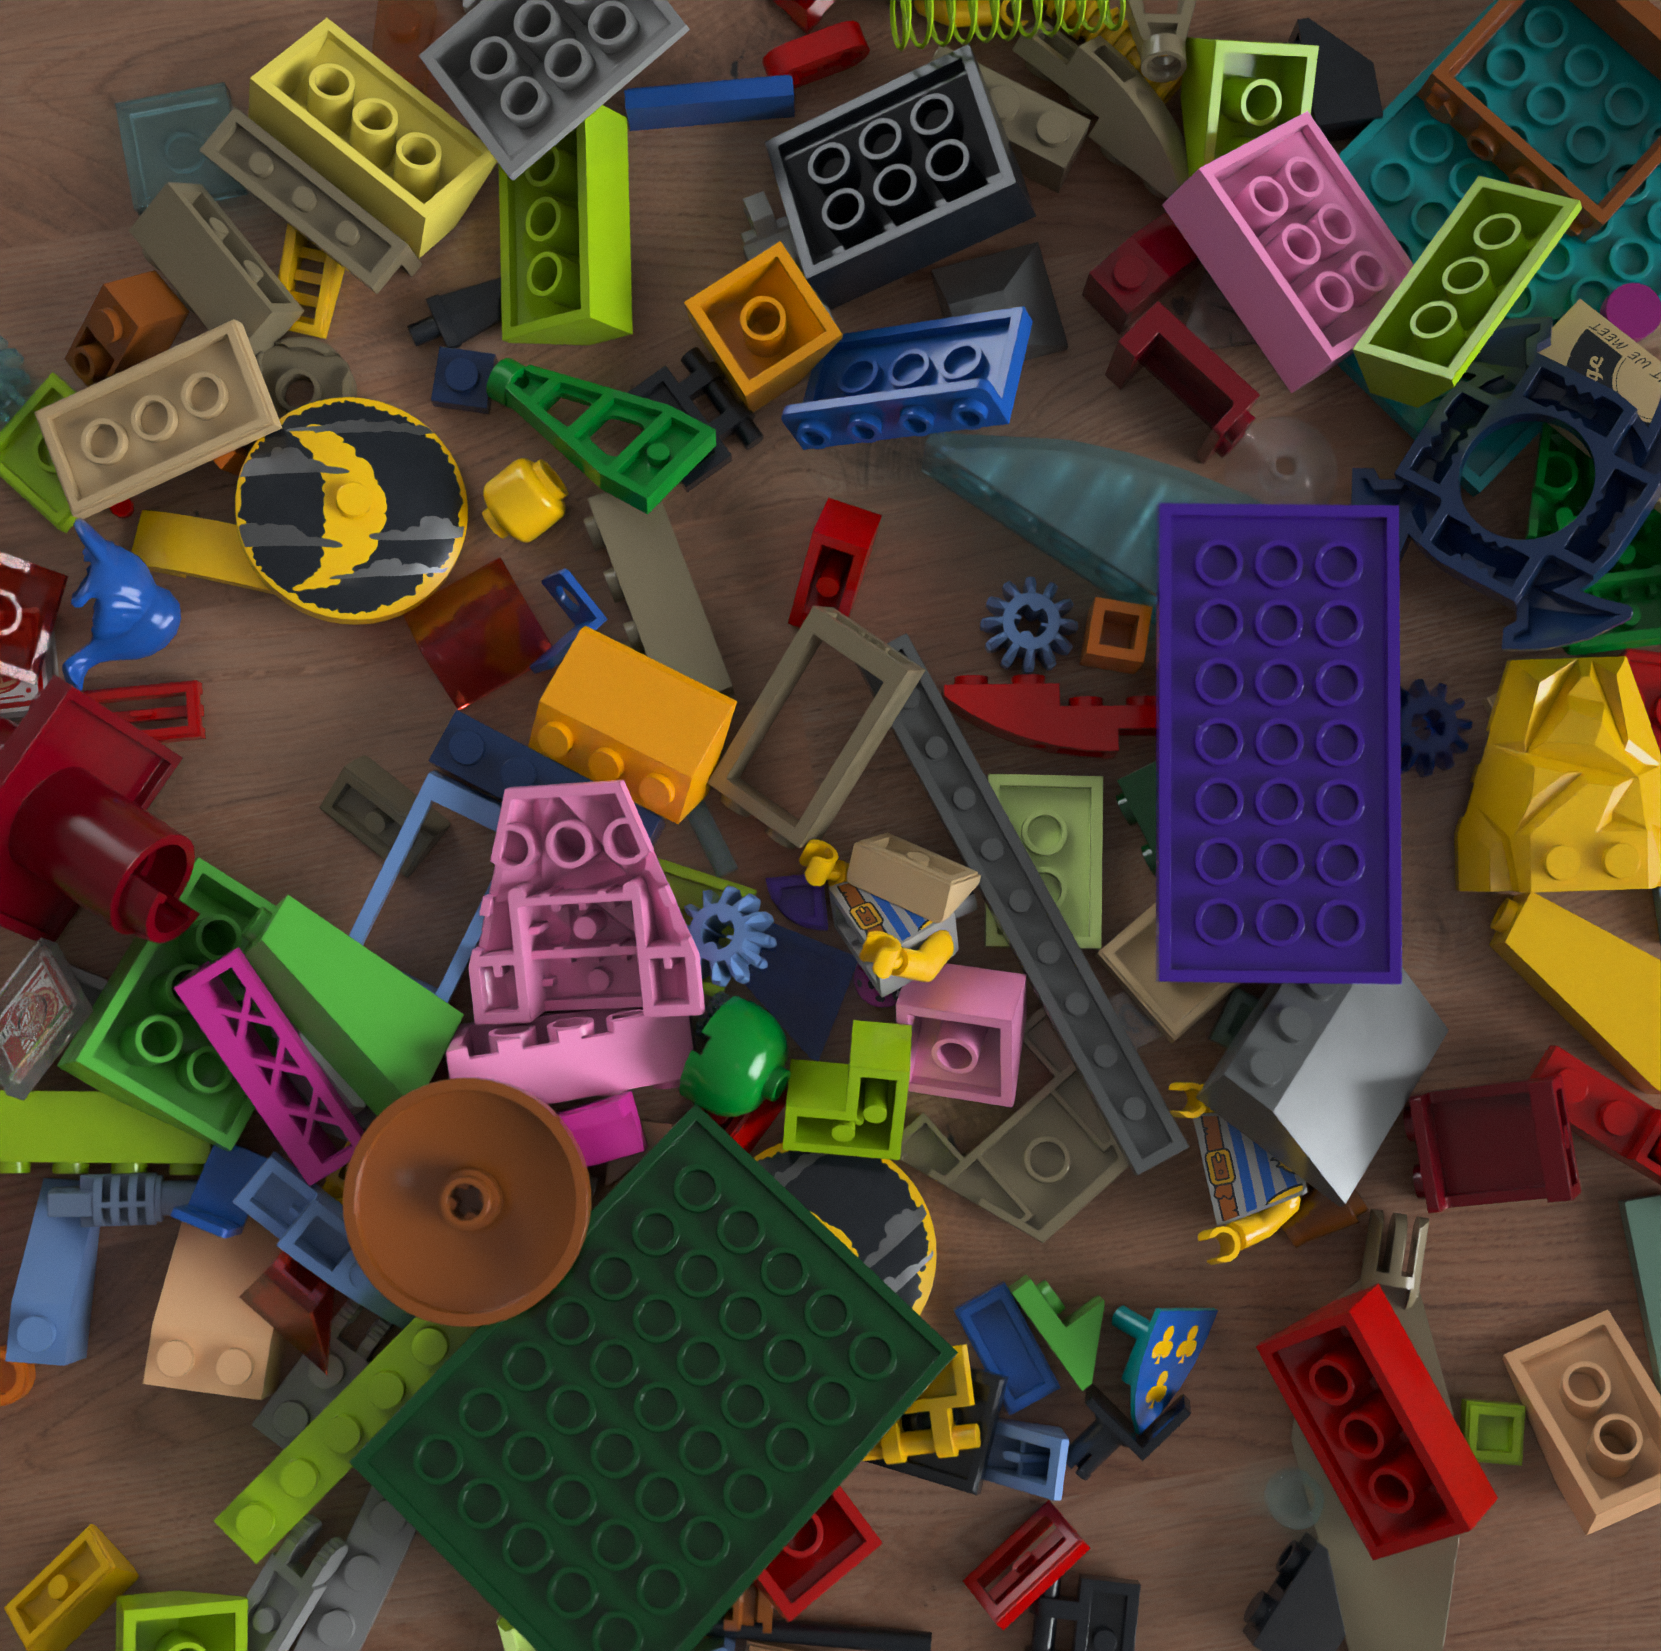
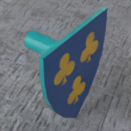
M1124 1305L1115 1311L1112 1317V1326L1136 1339L1121 1380L1131 1386L1130 1413L1135 1433L1141 1435L1162 1413L1184 1383L1205 1344L1218 1313L1217 1309L1156 1308L1151 1321Z

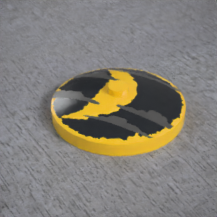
M341 397L320 400L303 405L281 417L279 420L282 429L258 439L248 453L238 478L235 497V516L240 543L248 562L262 583L274 595L294 609L313 618L338 624L361 625L387 621L415 609L429 599L446 581L453 570L464 543L468 523V503L463 478L455 460L443 442L430 428L407 412L392 405L365 398Z
M783 1142L767 1148L753 1157L920 1316L930 1295L936 1272V1238L929 1210L916 1186L903 1170L890 1159L783 1150Z

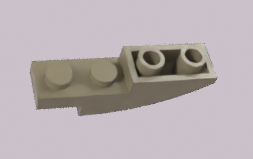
M1043 21L1048 31L1054 30L1052 25L1047 21ZM1034 26L1026 29L1025 32L1031 33ZM1039 27L1037 33L1031 39H1026L1021 34L1012 50L1026 60L1025 66L1038 78L1045 81H1053L1069 94V101L1077 109L1099 117L1088 137L1101 146V153L1109 161L1116 165L1130 168L1144 179L1143 183L1146 189L1162 200H1167L1189 179L1186 145L1179 127L1147 80L1117 49L1100 35L1078 46L1059 31L1053 37H1047Z

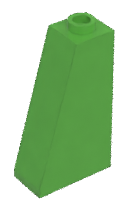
M287 895L271 911L261 907L249 921L241 935L249 941L243 954L285 1016L375 1115L378 1116L385 1108L410 1091L429 1084L464 1014L291 896Z

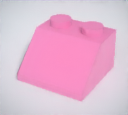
M946 963L932 981L920 982L913 980L904 985L896 1001V1024L912 1025L908 1091L1013 1107L1027 1019V975Z

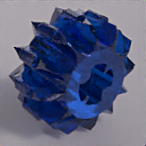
M1423 679L1413 681L1409 692L1400 686L1401 774L1408 772L1414 764L1421 778L1431 776L1435 765L1441 770L1446 771L1455 765L1452 753L1462 754L1468 750L1469 744L1457 733L1470 730L1473 722L1467 718L1457 719L1455 712L1462 709L1465 705L1464 699L1457 698L1450 703L1444 701L1447 695V684L1439 683L1430 693ZM1421 717L1429 724L1424 730H1431L1432 733L1422 740L1414 733L1419 727H1412V722Z

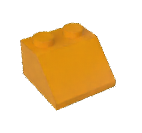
M781 241L684 302L690 324L715 362L724 372L726 379L740 400L744 402L748 410L753 412L797 385L843 338V334Z

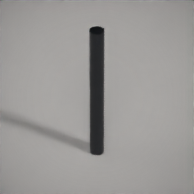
M724 1615L705 1635L864 1651H931L932 1632L798 1619L786 1622L784 1618L773 1617L772 1634L763 1633V1623L757 1622L756 1619L754 1626H742L739 1632L724 1631Z

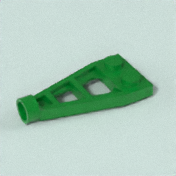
M504 358L498 362L487 381L486 392L490 399L509 409H513L601 490L647 515L716 446V429L670 405L529 364L526 367L511 358ZM561 398L589 406L570 426L564 425L547 413ZM608 420H620L639 426L644 430L618 456L606 454L590 439Z

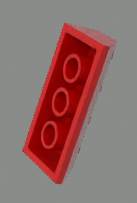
M1379 1283L1330 1302L1263 1340L1256 1346L1373 1561L1469 1532L1497 1501L1498 1497Z

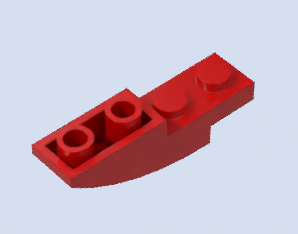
M1039 674L1012 676L1011 684H988V676L961 675L954 677L953 685H944L941 693L948 709L966 722L1004 740L1048 753L1080 758L1113 759L1119 752V736H1156V696L1127 697L1125 699L1126 705L1103 706L1102 697L1080 696L1069 698V706H1060V683H1045V676Z
M1549 1045L1530 1078L1562 1075L1571 1132L1661 1185V1109H1655L1559 1046Z

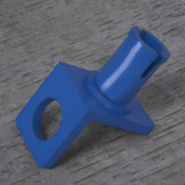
M566 568L547 575L541 582L575 626L529 666L534 674L560 665L578 632L584 626L596 631L608 620ZM563 588L575 597L579 606L570 600Z
M237 1144L229 1152L213 1145L189 1203L175 1206L170 1216L222 1238L242 1234L249 1215L232 1201L268 1157Z

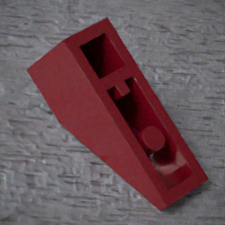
M1165 212L1129 237L1089 273L1082 296L1120 335L1200 265L1201 261L1168 213Z

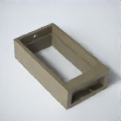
M813 606L709 779L708 784L722 793L720 801L726 807L742 816L749 817L752 814L768 826L765 830L766 834L784 847L795 849L797 846L801 848L806 847L810 840H821L926 670L835 608ZM824 641L884 683L799 820L740 777L821 642Z

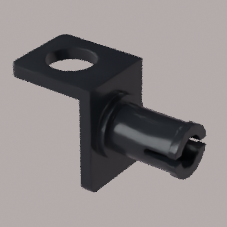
M1091 1384L1086 1389L1085 1404L1094 1412L1096 1420L1068 1446L1066 1464L1070 1469L1077 1465L1078 1469L1075 1471V1474L1086 1481L1120 1445L1126 1448L1129 1447L1144 1461L1190 1416V1400L1184 1394L1180 1395L1141 1435L1135 1433L1133 1423L1094 1384Z

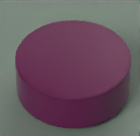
M1627 283L1621 285L1606 297L1601 305L1600 314L1635 342H1640L1659 326L1661 322V301L1658 295L1648 286L1640 283Z

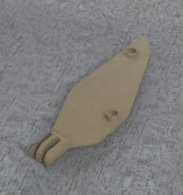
M1371 1208L1360 1279L1335 1300L1379 1283L1454 1418L1419 1290L1430 1218L1417 1216L1414 1221L1407 1271L1405 1272L1402 1271L1407 1239V1215L1395 1212L1392 1214L1388 1227L1383 1267H1377L1384 1213L1383 1210ZM1294 1418L1291 1442L1318 1541L1329 1552L1348 1651H1443L1460 1534L1373 1561Z

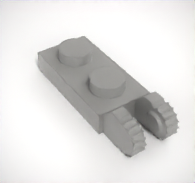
M349 1298L329 1326L321 1329L251 1425L282 1449H285L372 1361L370 1357L394 1325L393 1323L382 1317L376 1319L366 1332L364 1340L356 1348L344 1339L342 1334L350 1323L357 1319L363 1310V1306Z
M313 1514L304 1516L291 1530L290 1535L287 1536L279 1551L271 1554L246 1596L248 1598L247 1651H288L327 1588V1585L324 1583L337 1572L342 1560L346 1557L345 1555L349 1548L348 1544L339 1536H335L321 1547L317 1557L313 1559L308 1569L298 1561L311 1549L322 1529V1522Z

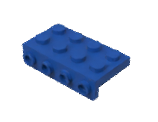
M1021 306L844 333L843 338L811 370L803 402L786 405L781 420L803 450L824 449L831 446L855 443H873L878 440L926 436L928 434L965 429L976 430L982 427L1009 424L1033 320L1025 307Z

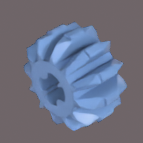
M1027 577L1025 579L1023 594L1019 592L1016 585L1008 581L1002 587L1003 596L1006 601L993 596L987 600L986 608L995 616L983 618L980 623V630L986 633L997 634L986 642L985 649L987 653H995L1002 648L1006 649L1007 652L1000 663L1002 668L1009 669L1015 657L1022 658V673L1032 674L1035 658L1037 657L1042 667L1050 671L1056 665V659L1052 651L1065 656L1070 653L1073 646L1062 635L1075 634L1078 630V622L1072 619L1060 618L1072 609L1073 602L1071 599H1063L1056 604L1051 601L1058 589L1055 583H1049L1042 595L1036 593L1037 583L1035 577ZM1022 615L1029 622L1037 619L1041 622L1036 633L1037 637H1034L1029 630L1019 633L1017 627Z
M733 886L725 887L721 897L710 889L703 891L702 900L704 907L702 909L692 904L684 906L686 914L693 918L691 925H687L699 951L702 979L711 976L713 984L719 987H726L733 976L737 982L745 984L750 981L748 965L752 964L762 970L768 967V962L759 953L761 948L770 949L777 945L774 937L762 933L774 923L773 916L766 911L758 912L761 900L753 894L741 897L740 890ZM729 926L734 929V935H727L731 942L726 947L719 945L718 941L719 938H726L721 932Z

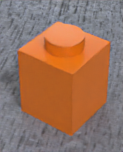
M1095 597L1087 612L1079 665L1135 675L1144 663L1153 606Z

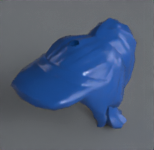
M78 518L74 521L73 525L85 546V549L82 551L84 562H90L91 565L86 568L88 574L80 583L77 591L72 593L71 605L79 608L83 607L91 598H95L96 601L93 605L91 641L66 659L62 665V671L65 681L81 691L83 689L84 677L88 670L98 663L138 660L151 656L165 648L177 634L181 621L180 603L169 590L155 584L149 568L139 556L121 546L115 545L113 541L105 540L91 525L82 518Z

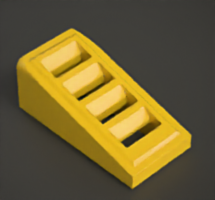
M287 224L278 279L299 304L316 308L315 319L300 316L289 331L326 339L345 269L323 251L306 247L308 239ZM303 258L325 263L323 274L300 269ZM297 280L320 285L319 296L294 291Z

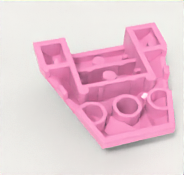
M624 780L521 786L505 789L490 862L495 864L489 894L483 896L479 915L484 916L482 934L478 947L472 949L468 967L475 1025L530 1023L545 1011L643 1007L644 1018L702 1015L705 1012L699 951L688 930Z

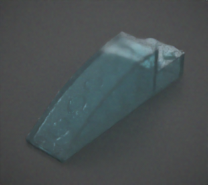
M934 433L929 436L925 443L921 468L923 473L1115 600L1153 606L1150 623L1156 626L1157 506L1159 503L1264 504L1245 493L1179 467L1133 453L1067 439Z

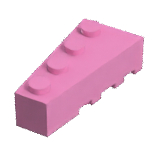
M643 1007L544 1013L530 1023L475 1025V1022L460 1024L446 1050L450 1079L481 1077L503 1081L526 1090L548 1105L596 1095L614 1096L628 1092L630 1089L653 1085L655 1089L680 1087V1078L691 1050L695 1052L697 1050L692 1015L644 1018Z

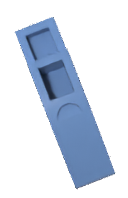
M274 1151L232 1202L279 1238L276 1246L302 1266L353 1301L404 1329L416 1316L397 1307L384 1297L363 1273L354 1257L347 1238L343 1205L316 1183L309 1186L298 1169Z

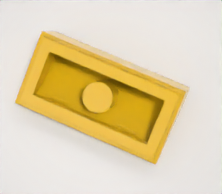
M90 1524L20 1591L4 1609L27 1651H64L116 1601L117 1596L122 1595L138 1580L139 1575L133 1565L96 1525Z

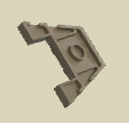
M1041 1007L1026 1021L1023 1044L1054 1078L966 1157H963L923 1112L903 1130L900 1160L1044 1244L1129 1167V1164L1045 1010Z

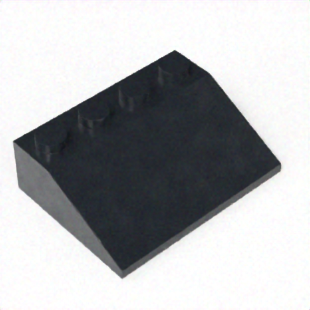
M969 44L765 141L805 278L830 310L1036 217L1021 169Z

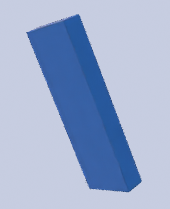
M790 75L627 88V90H624L630 131L795 117L793 77Z

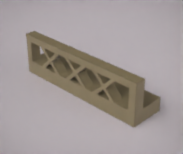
M236 107L231 110L199 149L206 159L375 294L381 291L399 267L413 277L423 265L406 242Z

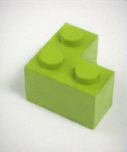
M853 1020L849 1064L791 1059L783 1150L900 1160L910 1077L912 1025Z

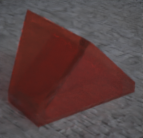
M280 1250L239 1298L328 1376L335 1288L302 1266L283 1250Z

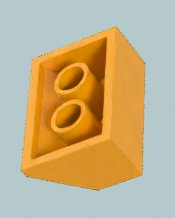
M584 626L578 632L539 701L528 747L594 782L624 780L633 802L679 824L709 794L711 785L708 784V781L717 768L737 701Z

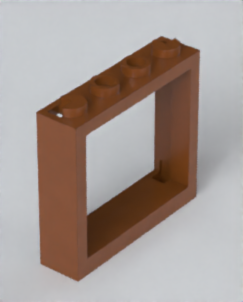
M1499 0L1431 73L1417 93V96L1424 101L1427 111L1433 118L1441 123H1449L1466 139L1468 147L1477 157L1494 163L1509 177L1511 184L1580 200L1582 209L1565 234L1576 236L1585 244L1661 163V135L1598 204H1595L1455 79L1526 1ZM1570 0L1661 81V11L1649 0Z

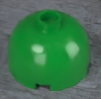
M733 996L717 1010L704 1027L702 1033L710 1038L701 1055L691 1050L680 1078L679 1093L694 1105L697 1104L701 1109L715 1115L737 1117L752 1112L762 1105L766 1099L775 1102L785 1090L791 1076V1071L784 1068L789 1051L787 1038L775 1017L758 1004L747 1001L739 996Z

